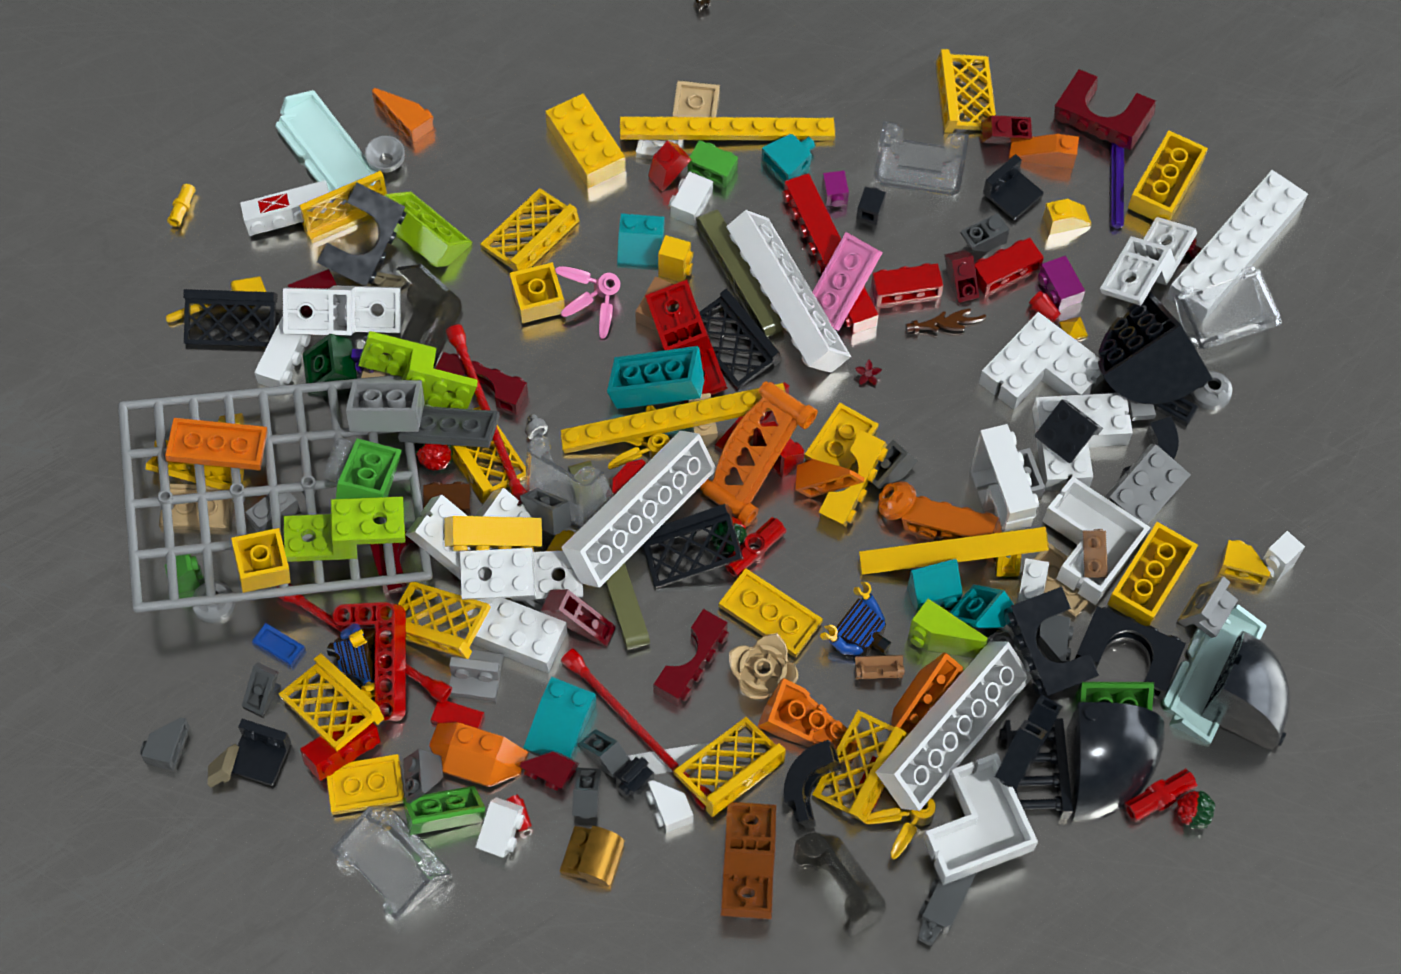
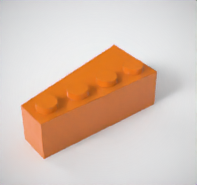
M925 496L916 497L913 507L901 518L906 531L934 540L935 537L941 541L1002 532L999 517L992 513H980L969 507L960 508L952 506L948 502L932 501ZM996 557L987 558V561L995 563Z

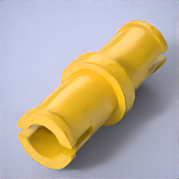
M183 184L178 197L172 203L173 209L167 218V222L174 227L181 225L185 212H188L190 209L189 203L196 191L192 185Z

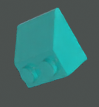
M621 213L617 265L658 268V253L665 233V217Z
M957 559L911 570L907 591L915 614H917L927 599H930L940 607L945 606V608L954 607L961 600L963 592Z
M973 584L950 613L972 627H1005L1004 610L1014 605V603L1004 590Z

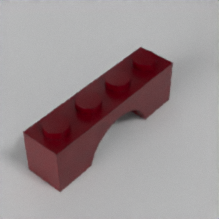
M443 352L435 369L468 377L461 357L455 353ZM472 361L479 383L488 387L494 393L496 407L517 415L528 394L527 382L520 377H511L499 369H489L477 361Z
M703 609L691 626V637L698 648L695 656L688 663L680 666L666 665L653 684V693L677 707L681 701L685 702L692 692L690 687L694 681L698 683L704 674L703 668L706 663L710 664L716 656L717 651L715 649L719 643L723 645L729 635V632H727L728 622Z

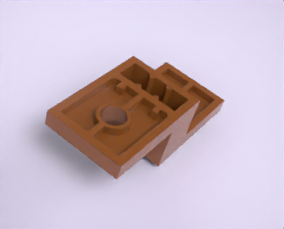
M732 802L727 806L721 916L771 919L776 805ZM747 822H754L756 824L751 825L747 824ZM743 895H750L752 897L745 898Z

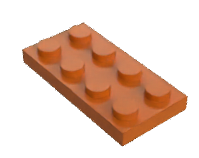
M173 418L165 458L169 462L260 470L268 433L267 427Z

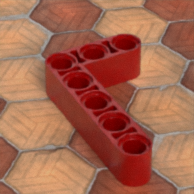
M388 602L342 604L337 606L333 611V620L336 624L348 627L356 623L360 627H375V703L379 706L384 721H400L406 711L405 609L399 604ZM392 609V616L389 618V612ZM371 611V617L368 620V612ZM348 612H349V613H350V617H349V619L347 620V614H348ZM392 633V640L389 642V635ZM390 658H392V664H391V666H389V659H390ZM390 682H392V688H391V690H389V683H390ZM391 706V707H392V713L389 715V711H388V710H389V707Z

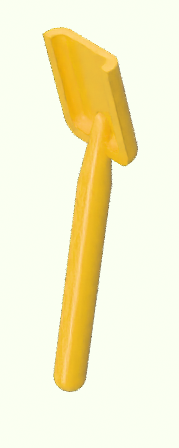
M260 276L234 280L230 284L231 291L266 292ZM200 304L191 305L190 313L195 314L204 309ZM204 304V305H205L207 308H209L212 304ZM185 308L168 314L166 321L172 323L184 318Z

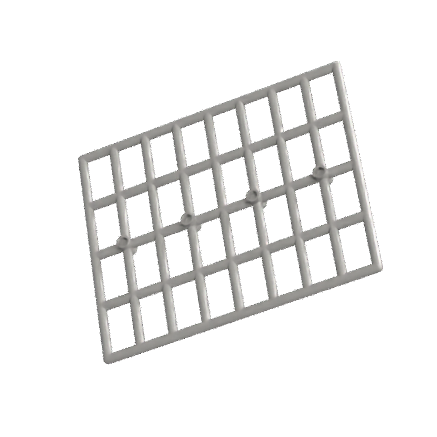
M389 375L119 402L118 414L133 611L140 613L431 580L433 574L430 554L419 546L422 572L396 574L392 543H383L386 576L361 578L357 553V559H349L350 580L325 582L322 560L313 561L314 584L289 586L287 583L279 585L278 588L260 589L244 593L216 594L212 552L233 550L232 540L211 542L207 501L231 499L234 503L237 536L247 535L243 504L245 497L269 495L273 529L279 528L284 546L279 494L302 491L305 496L307 515H317L314 496L316 490L337 488V483L345 467L346 459L343 437L368 435L370 442L379 444L378 434L392 433L350 432L349 428H342L337 390L351 388L353 380H402V377ZM328 391L332 429L307 432L302 393ZM293 394L298 433L272 435L268 396ZM258 397L261 425L267 427L268 431L264 448L268 486L244 488L243 484H241L240 468L230 467L232 480L230 489L206 492L204 465L194 464L197 493L172 495L169 484L168 461L165 458L167 446L163 407L189 404L190 419L200 420L198 403L224 401L226 423L235 424L233 400ZM154 408L157 447L131 449L128 410ZM334 438L338 478L315 481L311 471L308 441ZM299 442L303 475L301 482L277 484L273 445ZM404 442L408 471L395 472L393 482L410 480L416 520L418 517H421L420 513L423 510L414 443ZM158 456L160 480L158 497L134 499L131 459ZM198 502L201 544L175 546L172 520L174 505ZM160 506L163 516L165 547L138 550L135 509ZM379 517L380 524L387 521L385 518ZM414 521L404 522L405 531L409 530ZM307 534L302 539L309 542L314 540L315 537ZM202 553L206 596L179 598L176 556ZM166 557L169 600L142 603L139 560Z

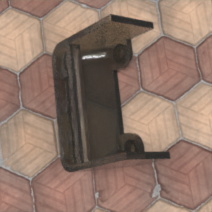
M422 264L397 267L396 271L411 283L407 291V299L415 308L401 339L435 347V366L448 339L445 331L447 328L455 325L462 310L461 301L458 296ZM364 336L361 341L365 343L367 336Z

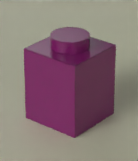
M845 170L823 173L822 188L826 207H839L848 204L849 190Z

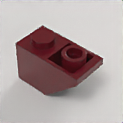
M991 115L981 122L982 143L1005 144L1032 139L1031 117Z
M966 250L945 254L947 275L957 302L980 298L973 255Z
M553 751L523 761L519 767L525 769L523 774L535 780L540 777L546 780L545 785L558 791L559 788L567 789L579 763L559 752Z

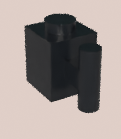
M636 756L616 776L618 791L625 797L630 796L633 800L648 787L649 781L654 780V772L647 766L649 763L644 757L639 759Z

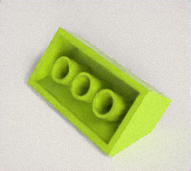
M411 191L385 194V197L405 206L404 212H406V216L402 224L397 223L394 232L397 233L396 237L408 243L414 252L425 257L431 266L442 267L450 265L473 243Z

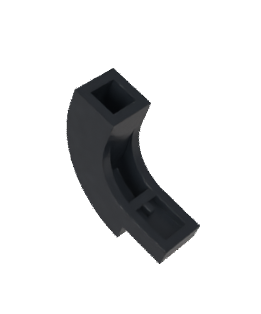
M1171 416L1150 423L1146 434L1151 444H1156L1172 459H1175L1179 446V437ZM1131 466L1123 468L1120 478Z
M829 740L817 743L803 751L791 765L784 783V801L793 809L797 823H801L807 829L816 826L810 802V794L814 784L822 776L841 769L836 747Z

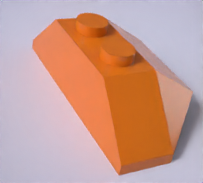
M943 653L922 668L894 707L891 726H896L909 734L961 675L963 667L947 653Z
M459 722L437 723L429 744L433 754L439 755L442 758L443 773L486 787H491L513 777L520 776L523 768L519 767L521 762L526 761L529 754L526 750L503 736Z

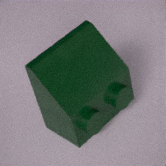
M330 333L302 353L306 384L357 379L355 362L351 358L352 340Z

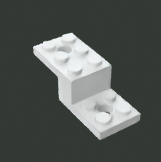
M1156 217L1144 239L1133 236L1129 238L1100 287L1101 293L1141 306L1155 282L1164 285L1168 284L1197 234L1196 228ZM1168 239L1172 240V242L1168 245L1161 244L1163 241H1166ZM1136 277L1133 282H1125L1127 278Z
M332 286L330 289L283 288V334L329 335L331 333L334 335H352L354 332L369 331L401 332V287ZM373 304H381L384 308V313L379 316L373 314ZM303 305H308L312 308L313 314L311 317H304L301 314L300 309Z
M532 548L460 551L462 600L511 598L512 601L546 600L550 590L568 589L579 598H583V584L580 583L564 551L534 552ZM484 568L492 571V577L487 581L479 579V572ZM554 570H564L565 578L562 581H555L552 578Z

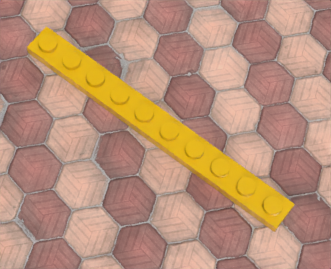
M620 117V140H778L789 134L795 135L799 141L810 137L813 141H834L835 139L834 118Z
M783 383L775 384L777 387L785 391ZM759 388L562 429V448L566 454L652 436L656 433H667L743 417L762 397L758 392Z

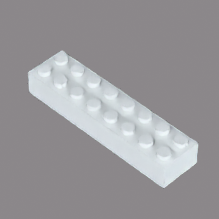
M1271 170L1171 284L1166 298L1203 323L1301 210L1308 193Z
M745 210L726 226L731 233L729 235L731 240L738 245L741 250V257L751 267V274L760 282V289L770 299L771 308L780 316L782 327L790 333L792 344L803 355L802 361L808 367L832 373L846 362L851 355L836 330L830 324L829 318L812 293L811 288L769 218Z
M679 431L561 547L581 584L600 588L716 471V467L699 433Z
M989 641L876 771V774L901 809L920 811L950 776L951 770L961 763L1032 679L1009 642Z

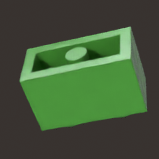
M699 140L690 155L692 160L688 164V172H692L727 188L738 169V156H735L730 151L721 150L711 143Z

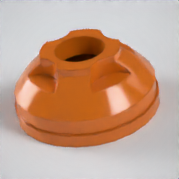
M905 481L889 483L884 486L878 500V510L881 515L887 520H897L903 517L915 503V488Z

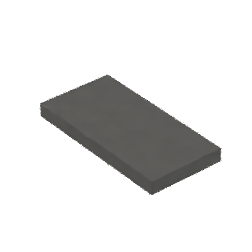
M424 406L419 432H399V442L489 448L500 418L499 411Z

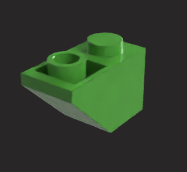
M196 555L176 556L179 593L197 589L200 586V579H203L201 566L198 565Z

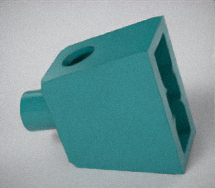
M789 134L762 147L761 160L785 184V181L799 177L810 166L812 155L810 151L815 148V143L810 137L800 142L795 135Z

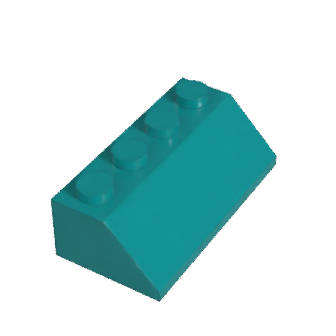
M698 346L614 357L607 393L617 409L700 399L704 385L700 349Z

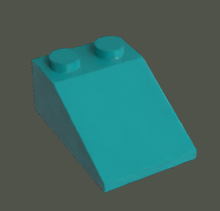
M551 676L540 700L523 749L539 756L555 751L572 758L596 706V694Z

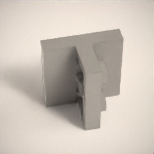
M1223 576L1200 584L1177 621L1184 627L1195 624L1209 637H1216L1238 601L1237 598L1226 590L1230 581Z
M471 650L472 653L469 659L457 656L451 657L449 665L451 679L449 685L453 689L450 696L496 702L504 654Z

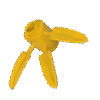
M652 405L646 407V412L656 410ZM656 433L648 439V443L645 442V437L624 441L638 447L643 445L647 448L640 450L638 447H635L618 455L609 462L608 469H614L627 462L641 458L642 454L649 452L652 459L670 441V438L664 433Z
M930 798L920 811L910 810L901 812L900 808L877 811L869 815L865 824L900 821L903 816H910L911 824L908 822L904 824L890 853L891 858L896 859L916 833L917 827H915V824L926 826L932 822L935 813V802Z

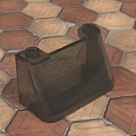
M810 832L796 840L793 859L799 868L804 865H810L816 871H819L828 865L849 896L844 903V910L848 915V920L843 926V930L849 938H852L884 915L886 910L884 898L837 835Z

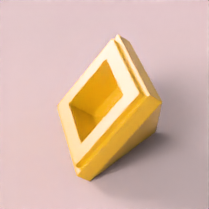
M1081 317L1059 322L1061 329L1075 340L1088 337Z

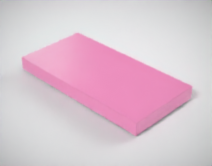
M845 232L812 291L829 318L830 324L837 331L840 330L883 253Z

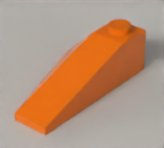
M785 678L780 681L766 703L757 726L777 737L808 748L829 740L837 749L847 731V728L839 720L836 721L826 712L827 709L822 704L819 705L809 696L810 693L805 688ZM856 740L848 743L846 747L847 755L856 752L858 747Z

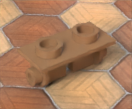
M1093 529L1094 531L1083 530L1085 577L1107 578L1106 531H1103V529Z
M903 655L855 656V679L903 678L905 674Z

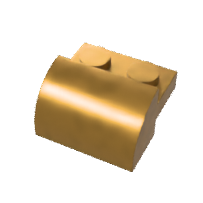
M574 826L559 872L566 876L583 878L589 883L610 886L625 840L618 834L601 827L592 826V828Z

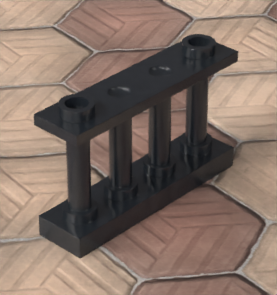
M1057 718L1047 737L1048 741H1052L1053 750L1039 753L1033 762H1050V764H1054L1055 773L1049 776H1025L1019 786L1052 785L1053 788L1057 787V796L1054 799L1019 800L1023 810L1055 809V811H1059L1060 819H1070L1073 813L1064 721L1063 718ZM1005 720L1003 728L999 729L1000 743H1004L1005 755L1018 731H1011L1010 720ZM1013 787V789H1014V791H1015V793H1016V795H1017V797H1018L1017 789Z

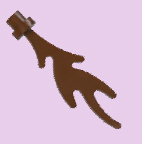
M969 308L954 312L945 318L946 312L943 311L940 315L925 322L918 323L917 320H913L911 323L906 324L905 328L907 333L913 332V334L919 333L920 329L938 332L939 328L937 326L951 331H964L965 326L958 323H976L984 320L986 315L963 317L966 314H970L971 309Z

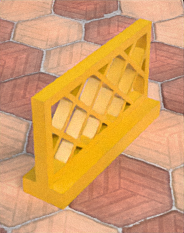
M941 49L936 60L944 132L952 133L954 129L981 130L982 121L979 117L982 114L987 118L991 115H996L988 56L950 54L949 49ZM953 62H960L964 67L959 71L953 66ZM983 63V70L979 72L972 64ZM967 69L975 75L972 80L963 74ZM958 77L966 83L963 88L955 83ZM977 79L985 83L986 87L983 90L974 83ZM971 87L978 94L974 98L965 92L967 88ZM960 95L968 101L965 106L957 101ZM980 96L988 102L986 107H983L976 101ZM973 105L980 112L975 116L967 109L969 106ZM964 113L971 120L969 122H960L959 116Z
M381 171L355 181L383 196L387 194L384 176ZM355 182L299 205L303 218V228L312 244L372 218L368 213L348 203L341 204L344 200H347ZM324 208L327 209L324 213H320Z
M539 188L481 242L480 246L483 250L512 268L513 272L531 268L579 222L577 209L571 204L565 205ZM540 197L547 200V204L535 206V202ZM547 210L546 217L535 218V212ZM550 210H562L558 215L550 216ZM532 212V218L520 220V216L523 213ZM547 222V226L543 229H535V224ZM532 224V231L520 232V226ZM517 226L516 233L505 234V230L508 227ZM532 237V240L527 244H521L520 238ZM517 238V245L505 246V240ZM502 240V247L492 248L489 246L493 241ZM517 251V254L511 260L505 255V252Z
M479 406L474 408V410H481ZM497 424V429L505 445L504 447L509 453V460H511L514 467L519 468L522 472L516 475L520 481L529 478V470ZM491 441L490 446L495 447L494 442ZM451 445L453 461L467 482L470 483L471 488L481 503L487 500L492 491L509 487V480H505L508 479L506 472L491 469L493 461L502 463L500 457L495 456L496 447L493 454L490 455L479 452L481 447H478L477 451L468 449L466 446ZM477 458L491 460L489 467L479 466L476 462ZM489 475L501 477V483L492 486L488 480Z
M418 582L409 583L398 603L403 606L405 611L410 609L412 616L406 618V641L464 659H469L472 653L469 647L491 608L488 603L474 599L462 600L461 595ZM415 589L422 591V597L411 600ZM440 596L443 602L431 607L429 600ZM425 602L427 609L416 614L414 607ZM455 602H460L462 608L450 613L448 606ZM445 608L447 615L435 620L433 613ZM480 608L479 614L470 619L468 611ZM464 614L466 621L454 626L453 618ZM430 615V623L423 626L419 625V619ZM449 621L451 628L443 632L438 630V625ZM469 627V632L465 639L458 637V631Z
M320 653L314 658L316 664L281 691L279 696L329 745L338 751L372 722L378 725L384 720L379 706ZM318 674L320 676V683L308 684L309 679L314 675ZM334 689V696L322 697L323 690ZM307 690H318L317 697L306 698ZM294 691H302L300 699H290L288 696ZM338 702H348V710H337ZM321 703H332L331 711H320ZM305 704H316L315 712H304ZM362 715L364 717L361 722L351 724L352 716ZM347 716L346 724L334 725L335 717ZM330 717L329 725H318L319 718ZM333 731H345L339 740L335 741L332 739Z
M857 710L836 749L839 762L845 761L847 772L836 776L834 771L822 776L812 795L865 823L885 787L876 771L908 734L896 726L893 727ZM863 718L869 722L870 729L859 733L857 726ZM885 729L890 731L888 739L879 743L876 733ZM872 734L875 745L863 749L860 738ZM856 740L859 751L847 755L846 747L848 743ZM877 750L878 757L876 761L867 764L865 754ZM861 756L863 766L851 770L849 760ZM865 771V782L856 786L853 775ZM849 777L852 788L840 792L837 781ZM833 783L836 793L827 797L822 795L824 787ZM853 793L855 800L851 808L843 805L842 796Z
M745 717L676 768L674 775L706 806V811L713 817L785 762L786 749L780 743L777 745L773 743L754 723ZM746 726L752 732V737H738V731ZM723 742H735L734 751L720 750V745ZM737 743H752L751 752L737 751ZM754 744H765L769 750L765 753L754 752ZM706 755L717 756L716 764H702V758ZM719 756L734 757L733 766L719 765ZM736 757L751 758V763L748 766H736ZM687 769H698V778H687L683 772ZM701 770L716 771L715 779H702ZM718 771L733 772V777L729 780H718ZM700 785H715V791L706 796L700 790Z

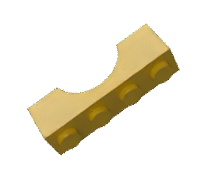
M862 430L859 431L850 451L857 459L858 474L864 477V482L850 486L843 491L828 492L819 510L821 516L846 527L847 523L851 524L857 514V511L854 510L858 502H863L867 494L865 488L868 482L872 483L877 475L878 470L875 468L878 462H883L888 453L885 441Z

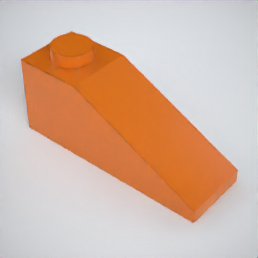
M377 88L372 89L374 103L412 143H415L433 130V116L428 109L424 110L418 103Z
M1051 134L1035 136L1030 140L1011 142L1009 159L1016 154L1022 159V162L1073 169L1077 156L1079 137Z
M810 459L805 463L797 465L795 490L812 498L863 483L864 477L850 469Z

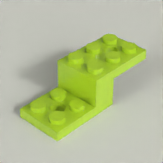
M372 331L368 333L358 366L370 370L401 376L402 380H422L424 404L432 407L468 409L478 382L477 379L433 369L436 354L435 347Z
M403 497L331 499V514L284 516V548L287 562L357 559V545L405 543ZM383 517L387 521L383 524H376L374 519ZM311 534L315 539L307 542L302 537Z

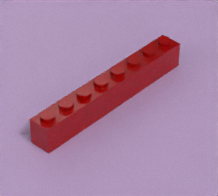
M808 173L785 181L782 196L785 203H789L792 218L794 221H798L802 238H806L809 253L811 256H815L817 260L816 266L821 274L838 247L841 237ZM865 286L844 321L845 327H849L852 334L877 326L879 315Z

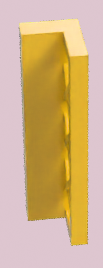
M158 456L152 457L146 463V470L159 473ZM168 461L169 476L196 483L194 464ZM204 465V473L207 476L205 477L206 486L220 490L230 489L232 485L230 467ZM240 468L241 483H242V482H243L244 469H241V468Z

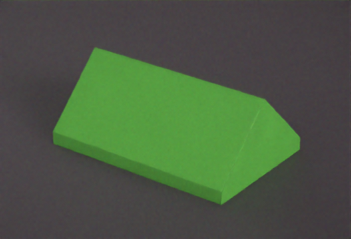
M1082 682L1076 693L1077 704L1078 702L1122 703L1152 710L1154 682Z
M475 786L424 794L412 803H407L406 798H402L409 835L481 823L485 814V806Z

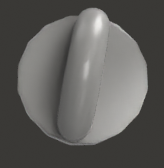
M531 414L527 418L524 432L529 439L535 440L547 432L548 425L542 418Z

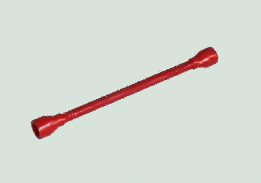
M457 324L447 328L445 332L448 340L456 349L457 354L460 355L468 377L478 380L467 352L466 334L463 326ZM478 380L474 392L481 410H490ZM496 427L492 439L509 480L510 494L519 500L517 505H521L523 503L520 500V496L528 491L517 478L499 430Z
M303 595L278 597L284 602L293 603L298 607L304 608L340 632L347 628L346 626L336 624L332 615L306 600ZM392 658L389 659V664H392ZM406 663V675L418 681L429 692L431 697L440 703H444L449 698L453 689L444 681L425 676Z
M574 648L566 652L561 658L562 664L569 671L585 679L648 747H651L650 749L661 758L671 771L678 768L679 764L595 678L586 666L583 657ZM683 772L687 778H691L687 772ZM700 785V790L706 796L712 793L709 788ZM691 792L694 802L703 811L706 810V806Z

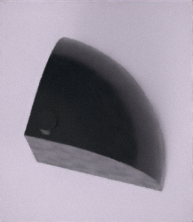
M1149 291L1141 306L1132 303L1127 307L1129 312L1123 318L1118 317L1113 322L1099 348L1100 361H1098V366L1105 380L1121 396L1135 402L1161 404L1178 400L1198 388L1204 387L1207 382L1213 379L1182 325L1151 291Z
M1242 631L1232 647L1201 717L1213 723L1217 722L1220 724L1219 726L1272 751L1276 745L1281 746L1286 737V733L1283 731L1290 707L1289 684L1282 665L1271 649L1257 637Z
M1078 702L1067 727L1069 774L1073 805L1072 821L1095 819L1124 807L1127 801L1138 796L1147 786L1159 764L1164 745V720L1159 714L1147 708L1130 704Z

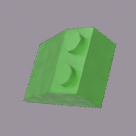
M357 438L337 483L336 499L388 497L402 450Z

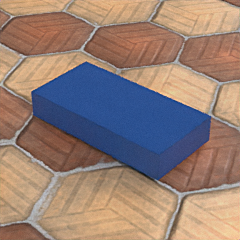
M267 623L263 625L252 640L253 645L291 668L305 650L304 645Z

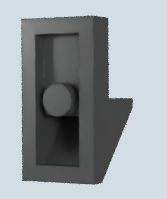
M259 662L253 665L242 706L263 716L281 687L280 684L276 683L279 672Z

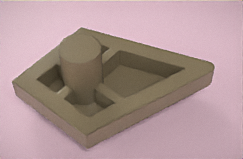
M377 272L373 283H368L367 286L402 287L408 282V277Z
M233 744L208 765L207 785L212 788L222 781L226 783L230 780L239 746Z

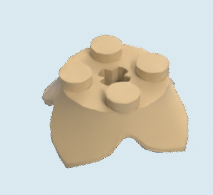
M777 633L761 637L753 647L742 645L729 652L730 668L739 681V688L751 699L771 697L783 678L793 683H796L798 680L797 667L788 661L786 644ZM763 668L767 669V673L761 674L759 673V671H757L762 670Z

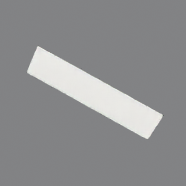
M708 744L665 749V751L680 766ZM653 751L628 755L631 761L636 756L639 759L644 757L649 763L647 766L654 772V775L674 772ZM710 755L702 758V764H711Z

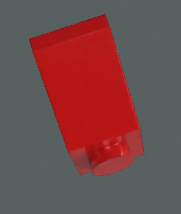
M667 140L653 156L648 177L661 191H664L692 159L679 145Z

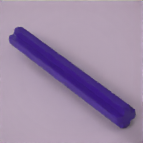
M1111 142V226L1119 229L1124 226V148Z

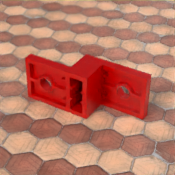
M687 279L645 295L664 350L693 346L699 347L702 369L705 373L702 394L710 393L713 395L728 389ZM672 304L679 305L675 312H669L668 308Z

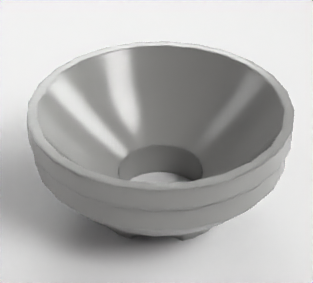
M392 136L374 138L365 149L367 163L375 171L383 173L392 172L398 169L404 161V146L398 139ZM389 156L393 160L390 164L385 165L380 162L381 158Z
M1209 371L1213 378L1212 380L1217 381L1220 384V388L1213 390L1209 388L1207 382L1204 387L1192 392L1191 396L1198 406L1207 410H1219L1229 403L1232 396V385L1223 374Z
M215 581L216 593H233L228 585ZM205 583L195 590L193 597L206 595ZM235 602L194 606L193 611L202 621L217 623L231 615L235 608Z

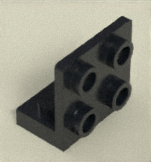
M1016 154L985 180L983 194L1014 220L1044 194L1039 187L1020 172L1022 159Z
M1062 399L1036 432L1035 437L1066 462L1072 463L1091 437L1099 435L1103 427L1068 400Z
M242 718L238 726L242 736L237 745L239 750L231 773L273 786L291 744L288 733Z

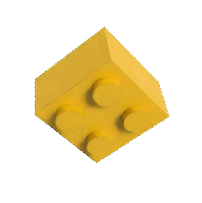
M553 262L510 272L511 288L522 323L561 314L565 308L564 297Z
M279 528L231 538L243 593L290 583L289 566Z

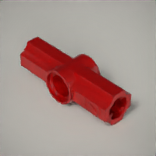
M771 517L755 533L749 534L745 538V542L740 546L744 559L725 565L724 567L727 572L732 576L739 577L745 568H748L755 561L762 559L764 553L786 533L783 523L777 518ZM755 544L758 545L760 548L754 550L751 549L749 546ZM734 551L729 557L735 556L736 552Z
M1184 769L1165 781L1163 779L1156 781L1145 792L1124 804L1126 813L1136 823L1157 810L1158 812L1165 810L1174 804L1178 798L1197 788L1198 785L1191 771Z

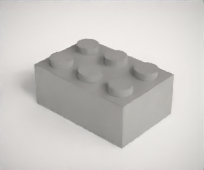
M353 380L346 408L349 431L419 432L425 403L422 380Z
M1150 444L1105 496L1147 525L1191 474L1159 446Z

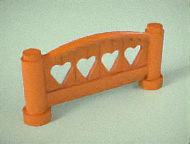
M767 381L759 388L758 392L762 397L760 401L745 414L728 438L719 458L713 480L707 479L700 488L703 494L716 504H726L731 507L733 515L742 521V524L746 527L754 521L759 511V508L751 502L797 425L807 429L813 423L818 413V410L811 405H804L772 382L768 383ZM766 409H772L779 426L764 427L760 424V419L765 416ZM755 428L761 430L767 446H751L748 443V439L753 436ZM743 448L749 449L755 466L738 465L737 457L742 455ZM732 467L737 468L743 485L726 484L725 478L727 475H730Z

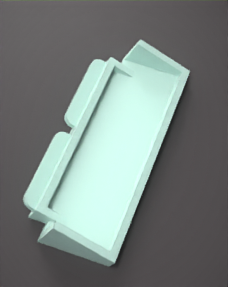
M314 90L285 97L280 111L282 116H280L279 121L276 123V129L296 155L304 158L305 167L317 182L326 180L329 192L377 172L368 165L364 154Z
M1235 605L1216 637H1209L1197 627L1187 648L1189 660L1179 664L1162 700L1165 706L1164 711L1173 715L1170 726L1206 744H1211L1220 724L1201 717V714L1232 647L1242 631L1250 633L1260 640L1267 625L1240 605Z

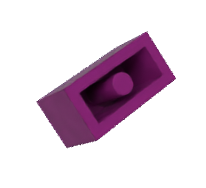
M1066 255L1041 265L1038 274L1039 282L1042 286L1046 287L1048 296L1058 310L1082 302L1085 289Z

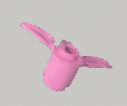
M557 267L555 272L563 277L583 284L594 283V292L591 294L585 292L562 310L561 316L567 317L582 310L593 302V297L596 295L605 298V303H602L600 306L599 336L601 339H604L610 328L613 305L609 304V297L618 292L620 288L619 278L613 273H605L599 278L594 279L590 278L589 272L571 267Z

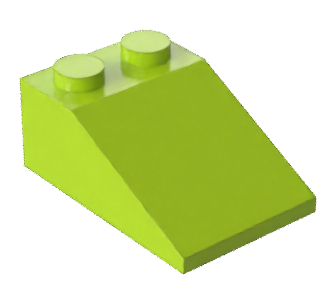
M930 599L926 600L912 619L908 634L912 644L918 648L923 647L927 651L975 658L986 646L988 640L986 636Z

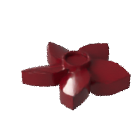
M1196 239L1192 241L1185 253L1186 255L1189 254L1193 259L1202 250V248L1197 246Z
M868 359L865 363V368L863 366L855 368L857 373L861 375L859 384H864L869 380L870 383L876 385L877 380L874 375L879 374L882 369L878 367L872 368V362Z

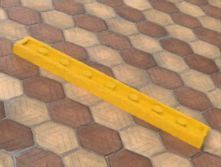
M1046 527L859 551L862 575L925 567L952 559H957V562L1048 551L1049 546Z

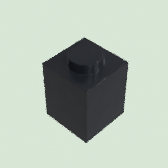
M865 186L858 205L856 219L877 225L885 203L886 192L878 188Z

